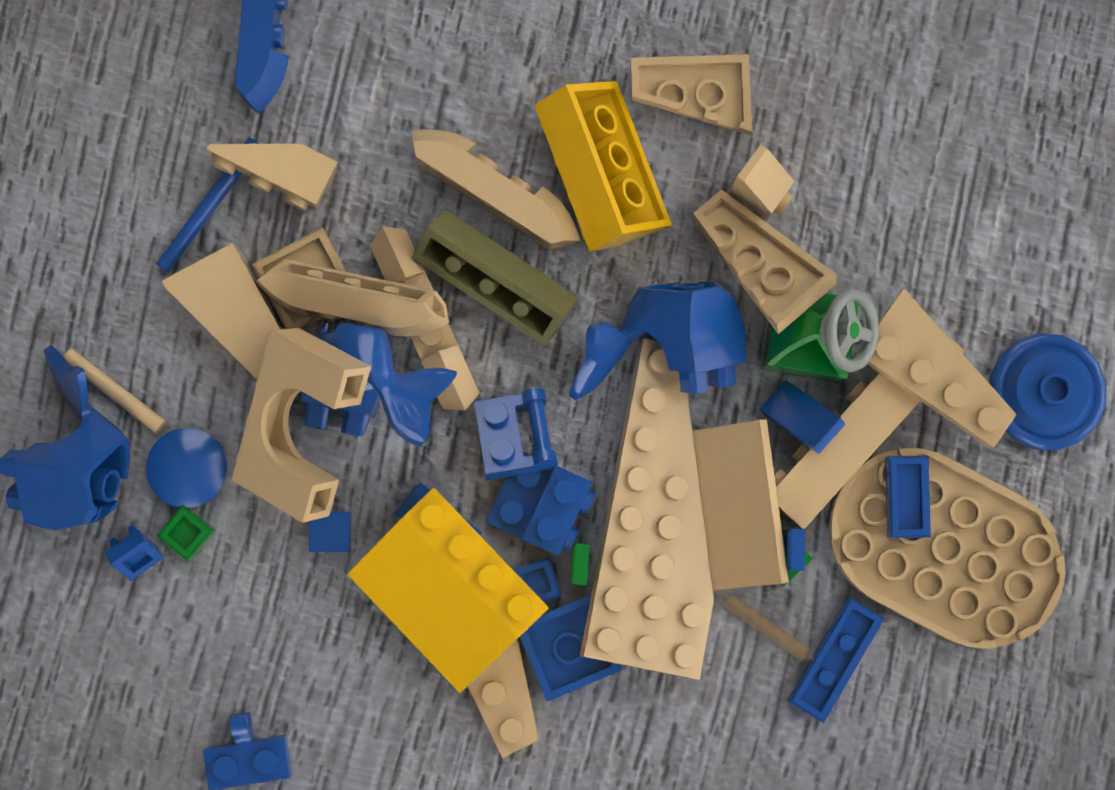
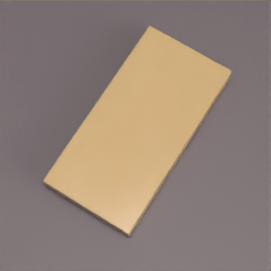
M767 419L692 431L713 591L788 583Z

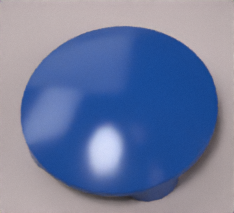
M179 428L163 435L151 448L146 463V475L153 492L165 503L179 508L182 505L187 508H193L212 501L221 489L227 473V461L221 444L208 433L195 428Z

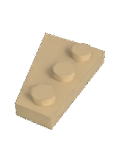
M749 54L631 58L632 101L751 135L752 113Z

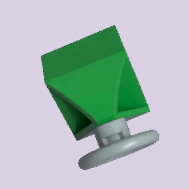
M847 289L838 295L826 293L779 334L768 321L761 370L840 383L847 379L848 372L858 371L868 364L877 346L879 323L872 300L867 294L858 289ZM858 305H860L864 312L866 328L862 327L857 319ZM858 341L865 342L860 354L856 358L850 359L852 344Z

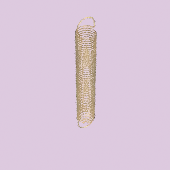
M732 594L728 598L727 603L730 606L726 609L733 612V614L735 613L736 616L742 618L750 626L753 625V628L760 631V633L762 632L763 635L770 638V640L772 639L773 642L802 661L801 659L805 656L809 647L807 648L799 640H795L789 633H785L782 628L780 629L779 626L772 623V621L770 622L762 614L760 615L759 612L753 610V608L751 609L750 606L748 607L742 600H738L735 595L733 596Z

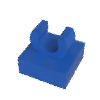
M130 525L127 528L131 535L121 542L115 537L111 538V549L106 551L105 554L110 564L129 581H132L164 559L154 542L135 526Z

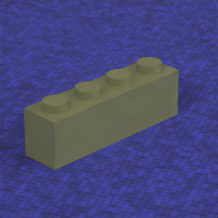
M445 210L427 227L411 257L544 346L549 343L561 328L579 298L448 210Z

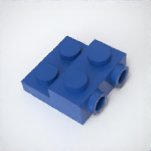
M523 451L524 456L530 455ZM559 466L550 470L506 477L485 523L559 556L562 549L570 552L579 532L578 529L572 526L579 512L587 515L596 493L589 490L592 481Z

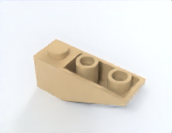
M209 144L206 148L209 157L213 158L211 163L213 166L231 175L234 174L235 170H238L250 177L248 183L266 193H269L271 188L286 195L284 198L286 203L302 211H306L307 207L317 210L337 171L338 165L337 161L303 144Z

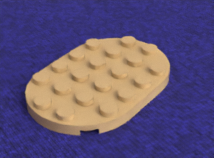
M903 448L881 453L866 460L837 492L834 498L829 518L830 544L835 560L847 580L866 597L944 639L963 646L983 649L998 648L1018 640H1023L1037 631L1047 621L1060 599L1064 586L1065 560L1064 555H1061L1059 543L1054 533L1056 531L1048 518L1026 498L949 457L919 448ZM929 456L930 538H887L885 457Z

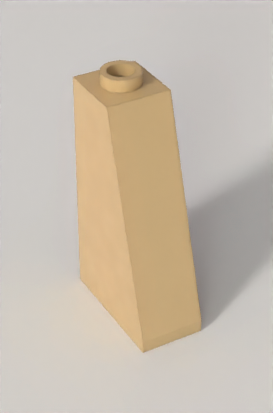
M231 243L162 280V283L257 379L270 330L283 328L263 291L255 282L256 278L240 249L234 243Z

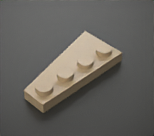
M722 189L693 212L695 224L778 334L837 284L836 274Z

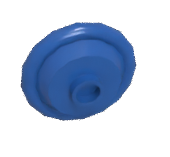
M1037 333L1015 341L999 356L990 374L989 384L1017 414L1006 429L1007 434L1012 439L1032 449L1057 451L1078 444L1097 427L1106 408L1107 384L1099 362L1084 345L1064 335Z

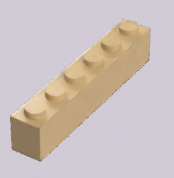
M945 333V335L954 343V345H955V346L962 352V354H963V353L965 352V350H964L963 348H961L953 339H951V338ZM872 367L871 369L875 372L874 376L866 384L860 380L846 394L844 398L849 403L840 413L834 409L832 410V412L842 418L846 425L821 453L817 454L802 443L791 455L796 460L786 472L780 468L774 473L779 513L796 529H805L920 402L916 397Z

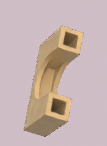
M300 328L270 330L260 373L255 383V392L249 415L245 421L242 442L236 456L232 481L302 523L328 517L340 479L310 463L297 451L289 431L290 407L300 391L333 409L361 405L371 366Z

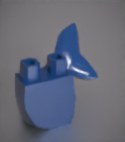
M707 281L682 284L665 283L639 287L629 304L620 330L608 323H598L587 328L586 358L573 381L569 396L577 400L593 391L619 362L632 341L645 333H649L657 339L664 349L669 370L679 372L680 392L691 394L707 392L706 371H708L709 386L727 387L736 385L735 365L746 362L745 325L734 297L722 286Z
M325 323L318 332L317 338L370 365L371 370L361 405L333 409L302 392L301 402L305 404L304 426L327 430L330 411L336 410L345 412L341 433L363 437L370 417H375L379 400L381 399L389 423L394 431L411 444L421 447L429 434L431 401L453 382L457 376V371L445 368H429L406 374H397L393 370L392 346L387 332L372 327L339 323L335 325L334 333H329L330 324Z
M50 345L44 349L46 361L67 403L81 419L80 426L75 432L55 442L35 443L26 451L10 449L0 458V473L15 478V483L8 488L6 494L8 508L22 511L23 521L26 524L44 529L60 530L92 524L107 516L116 508L119 501L114 499L119 492L120 478L127 479L129 473L130 448L128 438L124 433L87 402L85 370L79 366L71 367L56 348Z

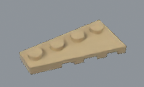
M903 288L879 321L877 346L868 365L989 449L994 448L1017 414ZM863 346L861 347V349H860L859 352L857 353L856 357L860 354V352H861Z
M517 639L468 685L502 758L539 740L523 659Z

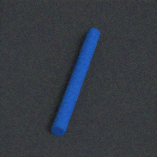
M249 137L244 144L259 143L253 138ZM235 170L234 174L231 175L223 171L156 262V265L168 273L171 271L241 176V172Z

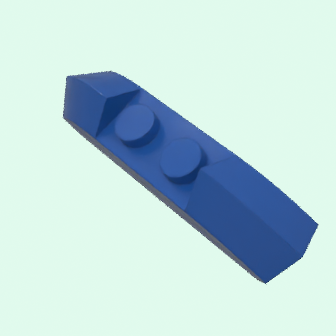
M242 0L235 87L242 98L257 114L274 98L287 70L289 56L277 52V48H283L285 29L284 25L279 23L280 12L287 9L288 0Z

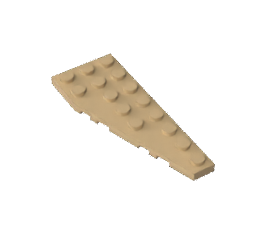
M644 338L639 341L580 656L700 680L714 595L688 394L680 392L679 372L669 370L665 352L660 343Z

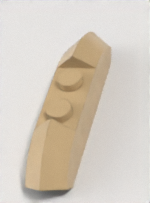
M442 130L411 131L418 165L548 250L565 248L580 241L579 233L571 215L555 195L544 187L533 195L530 193L532 189L530 185L514 175L508 179L497 171L498 165L482 154H479L477 158L474 157L472 153L477 143L461 135Z
M382 226L370 247L384 279L433 290L422 264L411 258L415 248L407 230ZM449 324L431 333L410 336L424 369L445 368L457 371V376L453 382L437 398L443 410L465 411L478 396L479 391Z
M284 259L255 281L274 301L290 311L312 318L314 312H319V316L326 319L346 318L355 320L360 326L372 328L381 326L388 335L393 336L423 335L449 324L446 303L437 291L288 259Z

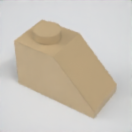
M760 144L736 177L728 194L767 221L773 212L780 216L794 196L788 193L795 181L771 152Z

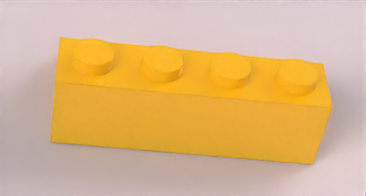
M617 81L566 84L534 105L589 252L615 248L672 226Z

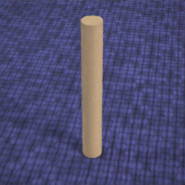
M70 349L65 353L63 357L71 367L79 366L83 368L88 382L157 434L164 427L166 421L75 350Z

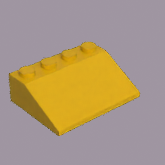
M432 488L347 574L459 693L549 609L546 603L435 488Z

